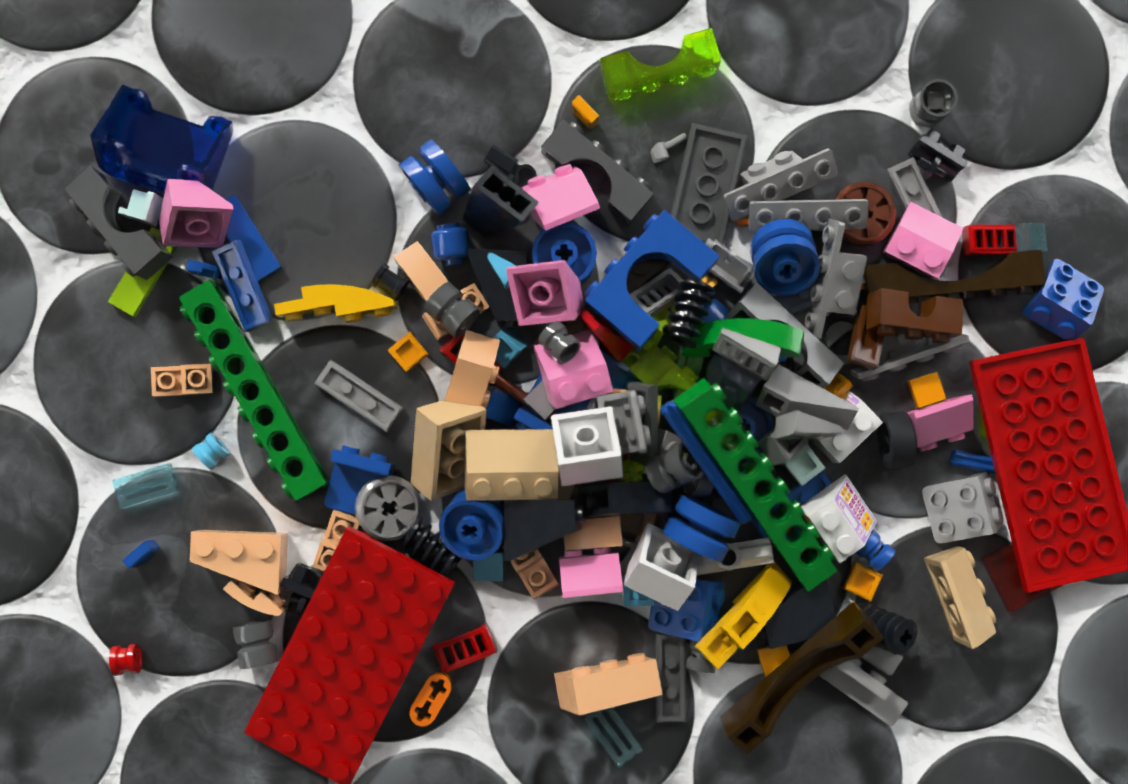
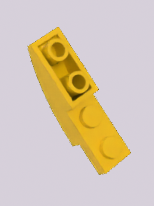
M335 284L301 287L303 299L274 304L276 316L282 319L285 318L286 322L302 320L303 315L314 313L315 317L332 314V309H335L338 318L345 319L346 323L363 320L362 315L374 313V317H384L391 315V310L398 309L397 303L393 299L364 288Z
M775 562L768 564L732 601L734 606L695 645L697 650L714 668L719 669L738 648L744 649L759 633L786 596L792 584L790 578Z

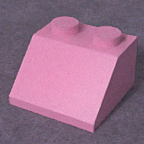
M571 164L561 166L554 170L555 174L546 178L544 175L534 177L528 180V185L521 187L539 201L531 215L533 220L545 231L600 209L599 202L582 170L576 166L572 167Z
M168 179L159 216L163 246L222 247L232 216L233 205L199 181Z
M910 202L882 254L930 279L936 280L939 279L949 261L963 228Z
M565 260L506 268L519 326L576 320L584 310L585 305L580 281Z
M590 329L570 334L579 340L581 347L578 353L564 364H559L552 357L551 350H546L541 344L534 345L548 402L556 409L613 392L605 359Z
M972 395L953 397L906 412L911 418L916 448L919 447L920 452L938 447L937 441L946 438L948 443L966 438L965 432L974 430Z
M611 547L594 548L593 554L583 555L582 550L564 551V557H559L563 598L623 592L619 555L617 551H612Z

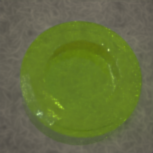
M622 460L623 477L616 479L622 482H638L643 479L644 465L633 460Z

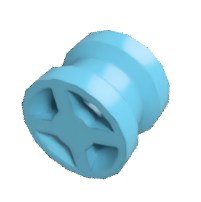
M212 432L206 435L205 441L202 444H196L192 448L197 458L211 470L217 466L218 460L230 455L226 445Z

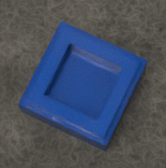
M154 539L144 541L122 561L128 568L139 567L154 555L160 546Z

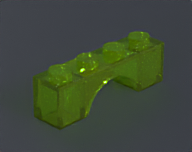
M709 28L684 35L680 52L672 61L664 65H645L637 61L629 51H624L600 58L599 69L607 98L624 100L631 97L633 92L643 90L644 93L658 90L660 85L670 82L671 85H679L688 81V78L699 75V78L711 76L716 73L715 70H718L721 57L713 29Z
M655 344L629 369L643 383L658 385V393L667 389L686 391L695 385V381L699 378L688 366L681 369L674 362L678 357L666 346L660 349ZM717 410L709 412L706 416V421L712 420L716 416ZM733 434L727 435L723 439L722 444L729 443L733 438Z

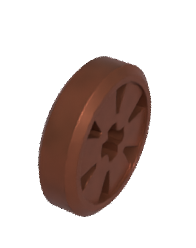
M866 181L856 182L845 187L835 197L834 200L867 199L869 202L868 214L870 218H867V227L865 229H844L842 240L846 243L861 247L870 246L884 239L892 230L896 220L895 203L891 195L880 185Z

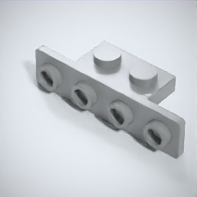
M827 148L804 159L793 151H783L776 154L774 159L751 165L748 170L740 173L744 186L724 194L730 218L736 221L749 215V204L751 201H781L837 176L838 170L833 151Z
M867 199L751 201L749 204L748 228L750 231H757L766 223L778 219H792L803 223L810 230L823 231L831 218L845 223V229H865L867 227L869 202Z
M831 218L823 230L822 240L824 246L822 255L819 256L820 271L816 284L811 288L810 298L812 304L810 313H807L805 317V327L819 340L822 338L827 312L855 315L867 257L864 255L840 252L845 223Z
M903 334L884 336L878 368L871 370L859 366L851 369L850 372L853 377L862 379V381L873 380L879 377L880 372L886 370L894 372L906 368V363L915 360L917 362L931 360L934 358L935 353L941 351L945 353L957 351L962 348L961 344L970 341L969 336L962 334L951 338L949 343H933L932 338L926 337L920 340L905 339Z
M858 659L836 665L819 675L889 726L895 724L908 705L907 701L884 686L887 681L885 678L872 669L869 674L860 669L859 667L862 662Z

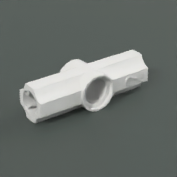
M769 537L732 544L727 543L729 549L736 555L735 563L730 566L700 555L697 576L774 563Z

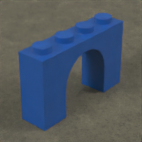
M665 210L659 216L653 214L643 227L646 231L639 239L634 236L625 246L624 250L626 253L619 261L616 258L612 260L604 270L607 275L600 283L594 281L584 293L587 296L585 306L638 351L659 330L660 324L630 297L626 282L632 269L645 260L662 259L675 265L691 280L701 282L716 265L720 257Z

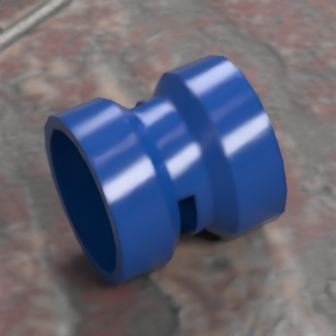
M872 530L864 547L855 553L859 557H865L868 560V565L874 571H878L892 559L896 550L889 544H884L881 541L880 535L875 530Z

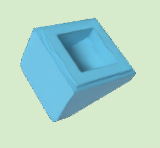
M489 253L487 256L488 261L507 290L509 281L506 268L515 265L493 253Z
M502 328L494 337L500 340L495 360L505 369L529 345L528 342L515 329Z
M495 551L490 557L482 560H473V581H503L504 552Z

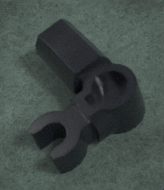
M495 145L491 147L484 159V163L494 167L507 177L513 175L512 182L520 188L528 185V180L537 177V173L531 165H519L518 159Z

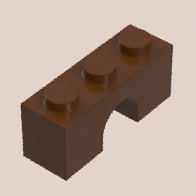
M881 288L867 295L866 330L878 331L877 334L880 336L903 334L905 339L920 340L926 337L932 338L933 343H949L951 338L962 335L963 300L940 296L932 297L921 302L920 316H917L909 307V292Z

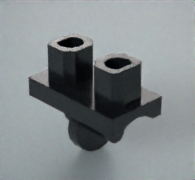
M930 129L925 135L922 134L907 155L914 157L919 165L926 168L922 176L928 180L934 173L940 178L944 177L952 182L968 162L964 159L966 149L958 144H952L947 149L940 144L942 140L941 134Z
M299 562L295 565L290 575L283 578L280 586L302 595L301 597L292 593L289 598L290 602L298 605L296 614L302 616L317 586L308 582L313 568Z

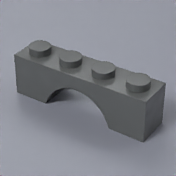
M563 119L541 145V153L558 167L571 164L572 167L587 165L599 170L605 176L610 186L608 208L628 225H631L652 200L654 194L650 191L652 187L641 177L636 179L629 174L628 171L630 169L621 160L616 159L614 161L606 155V148L596 140L591 142L583 136L585 132L580 126L574 122L569 124Z
M90 165L65 188L71 197L69 200L70 204L81 214L84 212L89 218L86 221L88 226L98 235L102 234L106 239L104 242L106 248L115 256L119 255L124 261L121 264L122 267L132 277L137 275L148 280L173 258L161 241L144 229L132 233L121 231L115 217V209L121 193L101 171Z
M758 283L725 316L727 319L747 318L775 321L804 330L805 335L800 357H789L792 368L791 372L821 388L829 385L844 365L832 351Z

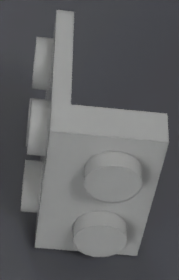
M630 390L596 397L598 408L612 407L621 454L637 451L639 453H646V445H651V438L648 426H642L640 415L645 414L642 395L636 396V391Z
M987 472L975 473L968 478L929 485L922 489L932 533L937 543L941 544L991 535L1002 528L1003 514L999 506L996 507L993 497L996 494L995 484L992 478H988Z

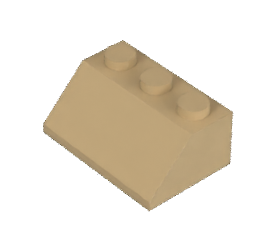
M438 401L416 408L411 484L430 501L455 493L465 487V430H485L487 409L484 407Z
M553 429L465 430L464 485L466 501L557 499L559 469Z
M954 546L924 557L954 641L973 649L997 633L994 627L996 617L989 606L987 607L983 596L986 595V591L982 581L979 578L976 579L973 570L975 561L970 551H966L964 547Z

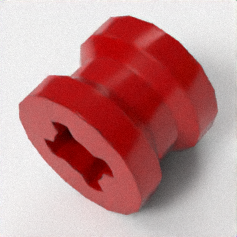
M130 644L127 648H122L120 645L111 647L109 667L112 675L120 676L128 671L131 674L140 673L142 669V652L139 644Z

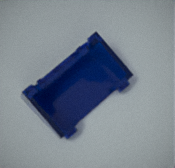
M122 85L90 134L99 168L112 177L165 194L168 179L199 181L213 191L233 135V123L221 116H209L205 120L204 126L174 117L152 109V103L143 90Z

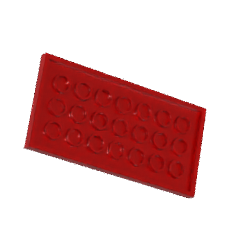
M1082 337L969 361L1023 591L1029 593L1128 571V511L1085 338Z
M348 526L244 733L338 784H351L455 582Z

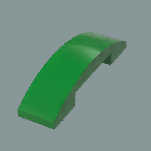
M737 318L705 323L703 327H694L701 332L699 338H690L697 343V347H683L682 356L711 357L713 346L722 328L780 347L779 357H800L805 333L804 330L788 324L762 319Z

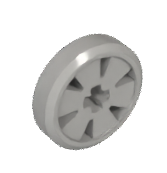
M381 475L371 479L361 488L355 502V514L359 525L370 536L382 541H393L402 538L420 517L421 500L414 486L405 479L395 475ZM385 501L389 504L392 501L395 502L392 506L395 508L392 514L386 512L384 515L382 514L384 509L381 506Z

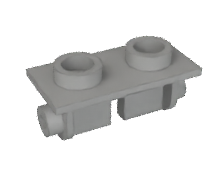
M708 238L705 244L720 256L710 272L723 280L728 287L735 289L741 294L754 276L753 266L737 255L730 262L726 258L732 251L718 242V240L715 239L713 241Z

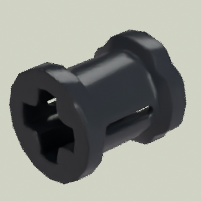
M384 264L375 274L371 285L375 288L377 286L392 295L391 299L397 301L405 292L410 280L406 277L404 279L389 270L390 266Z

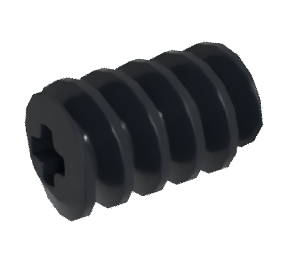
M684 280L678 285L679 292L674 296L675 302L672 303L670 307L671 313L666 318L668 324L663 326L662 332L668 339L680 346L696 348L697 343L690 338H699L701 336V332L694 327H703L705 325V322L698 316H707L709 314V311L702 307V305L711 306L713 301L706 295H715L716 291L707 283L696 280Z
M420 516L401 539L404 540L402 550L406 551L413 547L412 558L422 554L420 564L426 565L432 562L430 569L434 571L441 569L440 574L448 577L462 557L456 556L445 546L444 542H439L440 531L433 535L430 534L432 524L422 528L423 517Z
M864 602L858 604L873 620L884 638L876 647H880L892 654L901 655L913 646L918 630L913 620L896 615L894 612H888L886 609L879 608L876 605H868Z

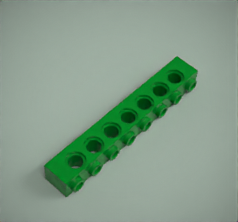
M209 279L179 296L183 304L180 306L183 316L188 322L192 321L197 329L194 332L196 339L202 347L207 346L211 353L209 357L211 365L217 372H222L226 379L223 382L226 391L231 397L235 396L240 404V407H238L239 414L246 423L250 421L255 430L252 433L253 438L260 448L265 447L270 456L267 458V462L274 473L279 472L284 481L281 486L288 498L301 501L329 485L330 479L217 283ZM213 309L215 319L210 324H206L204 315L208 310ZM227 334L230 338V343L227 348L220 349L218 345L219 338ZM242 359L244 370L236 375L233 372V364L235 361ZM256 384L259 388V394L256 399L250 400L247 396V390L251 385ZM270 409L273 412L274 419L271 424L266 426L263 424L261 416L265 410ZM283 434L288 439V446L285 450L280 451L276 447V439ZM295 460H299L303 465V471L297 477L290 471L291 463Z
M703 378L673 401L723 469L728 479L735 486L792 572L809 592L837 572V569L831 562L835 559V556L825 543L820 546L816 540L820 537V534L811 522L805 524L801 518L805 515V512L795 499L790 502L786 496L790 490L780 477L777 479L773 477L771 471L775 468L765 454L758 455L755 450L759 446L757 441L749 431L743 433L739 427L743 423L740 416L733 407L730 409L726 408L722 402L727 399L723 391L716 383L711 386ZM717 410L716 416L712 420L706 421L708 413ZM733 434V438L729 443L722 444L723 439L727 435ZM749 458L746 465L738 467L741 460ZM764 481L761 488L754 490L759 482ZM780 504L777 510L770 512L774 505ZM795 526L792 532L786 534L789 528ZM806 549H809L805 555H802Z

